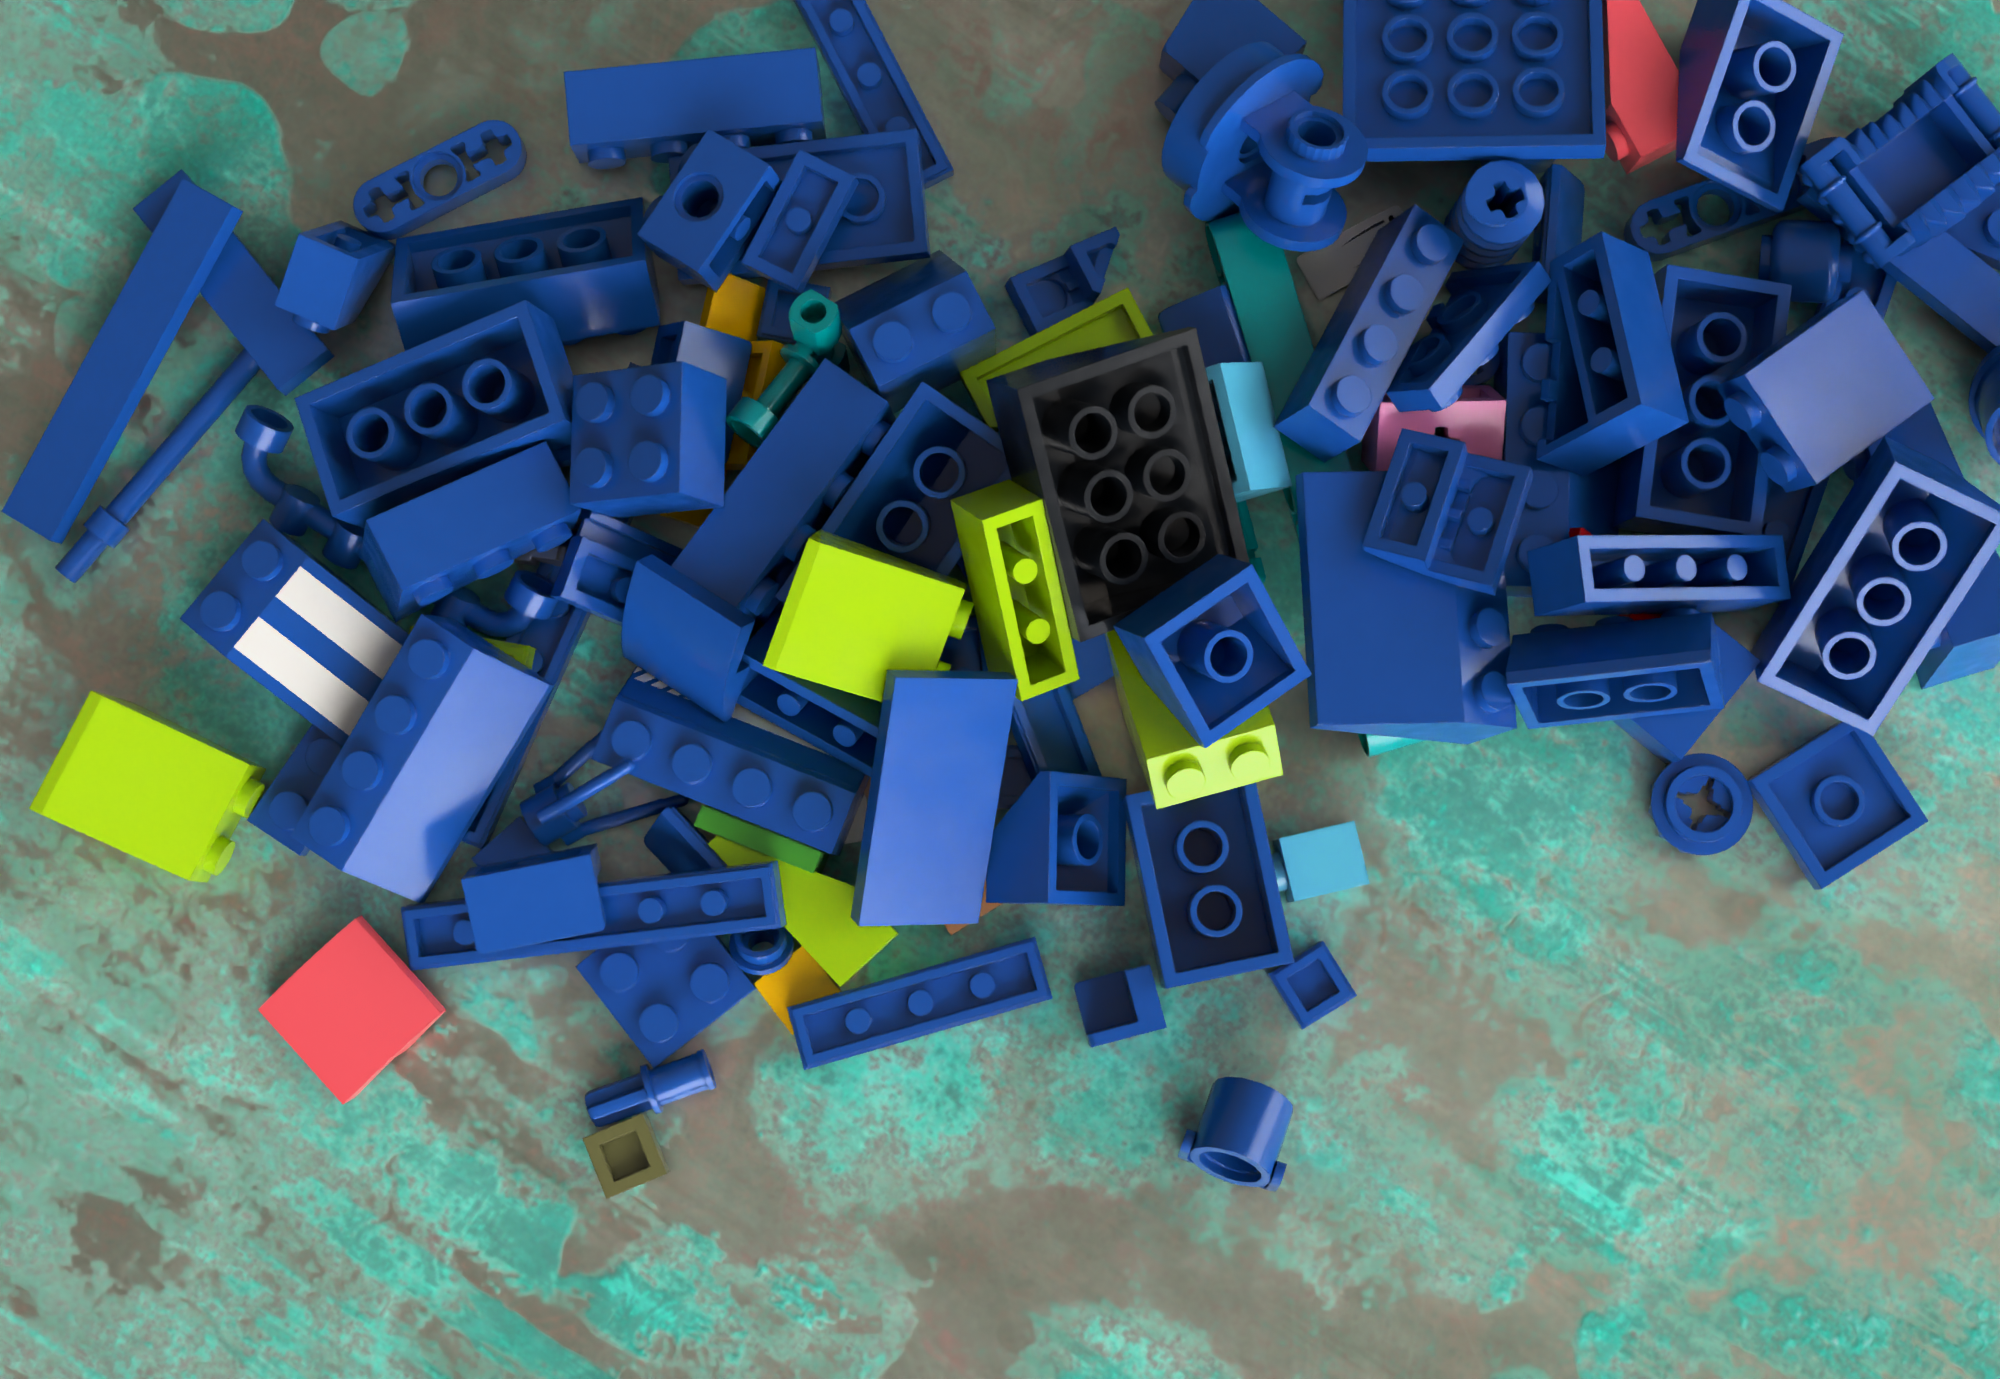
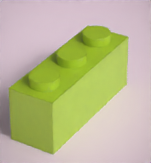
M1008 479L950 500L988 672H1009L1016 677L1018 682L1015 697L1020 701L1079 680L1080 677L1042 498Z

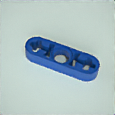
M487 120L366 181L360 186L354 196V214L359 223L370 234L385 240L400 238L515 179L522 172L526 164L527 152L525 145L517 131L504 121ZM497 139L502 146L512 143V145L504 150L507 160L502 164L496 165L491 158H485L473 164L472 166L479 174V177L471 180L467 168L458 157V155L466 152L473 163L488 154L486 143L490 140ZM437 165H449L457 172V183L454 189L443 196L431 195L424 188L425 175L431 168ZM409 180L413 191L424 204L415 208L414 204L407 198L392 207V212L395 216L392 220L384 222L378 215L370 217V215L378 210L375 200L385 195L390 202H397L409 196L402 187V184Z

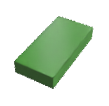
M708 805L701 806L694 823L695 827L811 873L818 872L822 874L830 855L827 852Z

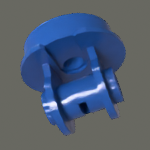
M1257 41L1241 46L1226 55L1194 86L1173 118L1166 134L1161 158L1165 175L1185 191L1183 204L1193 216L1201 221L1209 222L1240 211L1244 223L1256 236L1273 246L1290 251L1309 252L1320 250L1330 246L1340 237L1346 222L1347 209L1342 197L1335 188L1345 186L1360 176L1368 157V145L1362 132L1350 120L1332 110L1313 106L1309 103L1311 96L1316 94L1321 88L1324 77L1323 70L1317 62L1304 54L1285 55L1272 44Z

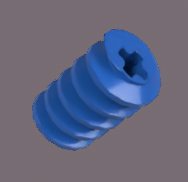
M1509 160L1492 161L1476 170L1444 222L1447 228L1465 240L1455 262L1466 269H1479L1502 266L1513 258L1541 220L1544 210L1543 188L1533 172L1522 164Z

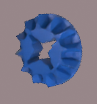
M1705 753L1686 755L1679 761L1667 764L1656 781L1651 785V805L1648 813L1653 817L1659 837L1668 841L1682 853L1712 855L1723 852L1735 845L1743 837L1750 825L1753 814V797L1750 786L1736 766L1719 756ZM1710 780L1706 788L1709 791L1707 802L1714 805L1715 810L1723 812L1724 815H1702L1697 823H1694L1692 828H1690L1693 821L1690 819L1692 808L1683 804L1684 800L1677 798V794L1680 796L1698 794L1701 788L1706 786L1707 781Z

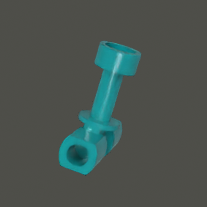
M813 289L799 295L790 307L788 318L793 340L796 341V344H785L780 350L781 357L786 363L785 366L757 400L750 397H742L726 417L729 427L742 440L756 449L760 447L779 421L777 418L779 413L803 383L809 381L825 358L849 374L850 372L846 345L839 342L842 334V324L838 305Z

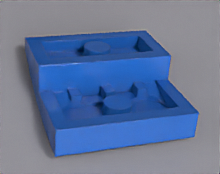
M1402 428L1362 544L1363 550L1417 573L1495 596L1534 478L1532 468L1468 453L1466 444L1462 441Z
M650 554L636 561L631 577L622 620L621 646L623 657L725 722L732 717L750 668L741 659L756 620L653 554Z

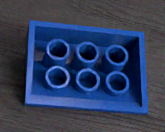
M1387 471L1302 472L1296 475L1306 665L1312 674L1307 677L1310 728L1467 745L1516 729L1515 701L1506 684V668L1511 644L1505 566L1494 596L1447 583L1381 559L1364 551L1362 544Z

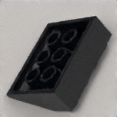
M1182 328L1048 359L986 380L1011 480L1043 500L1071 638L1083 642L1115 630L1113 625L1217 554L1250 563L1196 328Z

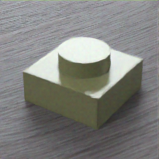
M646 1112L582 1138L606 1199L670 1172Z

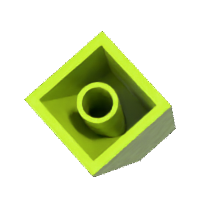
M820 529L807 540L762 666L882 702L887 670L950 671L951 664L941 661L940 657L948 636L961 640L974 603L962 599L967 583Z
M1116 630L1105 633L1122 715L1156 809L1284 775L1276 728L1268 705L1205 749L1195 741L1143 680Z
M91 690L29 809L188 881L208 882L212 874L215 876L219 875L228 864L235 848V842L230 840L241 817L248 818L261 800L265 785L260 780L266 768L131 701Z

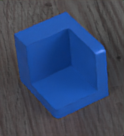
M1150 964L1080 981L1074 986L1090 1047L1167 1028Z

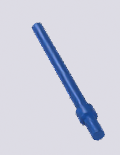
M245 348L106 509L99 505L83 524L87 531L55 566V569L63 576L76 583L107 546L114 549L131 530L126 524L261 368Z

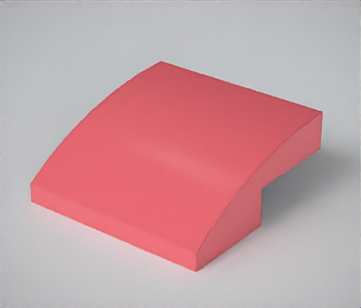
M362 915L351 921L318 950L258 1009L343 1105L355 1098L396 1056L408 1050L446 1011L445 1007Z

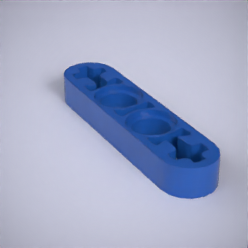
M1838 137L1823 138L1806 144L1798 169ZM1797 169L1784 210L1773 212L1735 191L1708 179L1654 198L1640 205L1625 224L1624 240L1649 252L1651 262L1661 261L1806 209L1796 201L1806 185L1803 184L1802 174ZM1709 194L1721 197L1729 208L1728 221L1723 225L1717 226L1704 222L1697 211V203L1700 197ZM1680 213L1682 214L1683 225L1672 228L1661 239L1662 245H1659L1655 237L1644 238L1641 234V230L1648 223V217L1652 218L1655 225H1662L1675 220Z

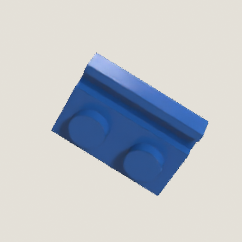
M582 509L579 516L582 519L577 535L572 536L550 596L622 626L625 601L636 561L653 554L671 566L683 549L607 515Z

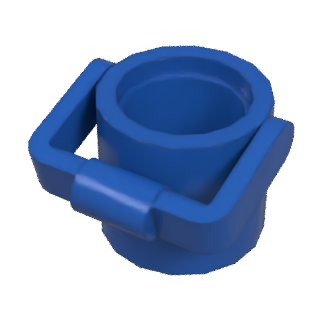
M1239 1077L1218 1078L1212 1084L1197 1132L1190 1129L1186 1130L1178 1157L1195 1164L1209 1175L1240 1186L1260 1187L1275 1192L1281 1184L1287 1166L1286 1163L1277 1160L1293 1113V1105L1284 1095L1260 1082Z

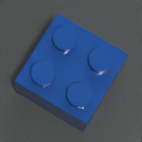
M684 361L573 375L569 504L614 518L724 507L727 379Z

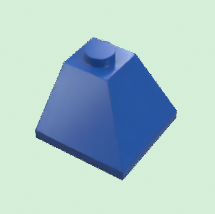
M1040 771L993 830L986 873V903L1125 906L1126 817L1122 799L1127 793V779Z

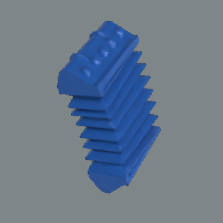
M1953 53L1941 60L1904 90V94L1893 103L1894 107L1876 122H1869L1862 129L1856 128L1845 138L1839 136L1798 169L1802 174L1803 184L1811 186L1818 194V203L1829 208L1833 214V222L1843 226L1848 233V241L1851 244H1857L1863 252V261L1867 264H1872L1876 270L1887 264L1897 255L1903 256L1914 247L1922 246L1933 237H1938L1965 218L1966 214L1995 193V185L2000 183V112L1976 83L1977 78L1971 77Z

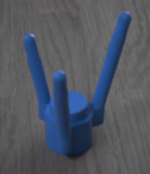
M601 730L553 774L534 784L533 787L536 794L520 802V809L529 829L543 846H548L560 838L569 846L587 835L658 815L668 806L671 808L685 806L688 804L689 798L678 794L580 822V819L588 815L583 801L615 783L618 779L633 771L635 767L634 762L627 759L576 789L569 782L562 785L592 757L602 733Z

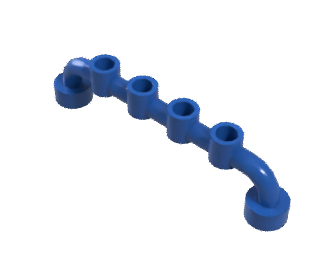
M247 405L235 429L238 437L244 441L241 453L242 468L251 488L264 500L275 506L269 517L270 523L282 532L298 537L304 536L307 528L310 527L328 539L322 550V554L327 560L345 569H356L360 561L363 560L361 550L364 529L332 517L330 510L320 504L319 497L312 491L299 485L287 484L271 472L267 461L268 453H282L294 427L287 418L269 408L259 405ZM517 570L504 593L505 600L512 606L509 610L496 612L480 603V598L477 594L464 586L432 603L435 606L430 615L453 618L465 627L470 626L474 630L491 637H511L525 630L534 618L540 620L549 619L559 600L550 596L554 586L553 582L537 573Z

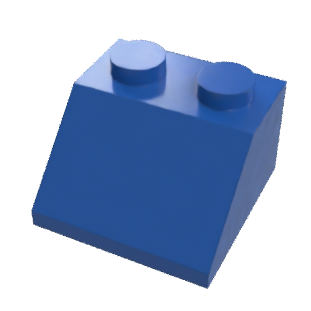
M1217 554L1113 625L1143 680L1195 741L1205 749L1312 675L1254 566L1251 563L1222 554Z

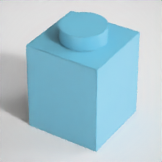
M1355 821L1273 840L1275 853L1271 855L1279 892L1285 890L1287 903L1370 884Z

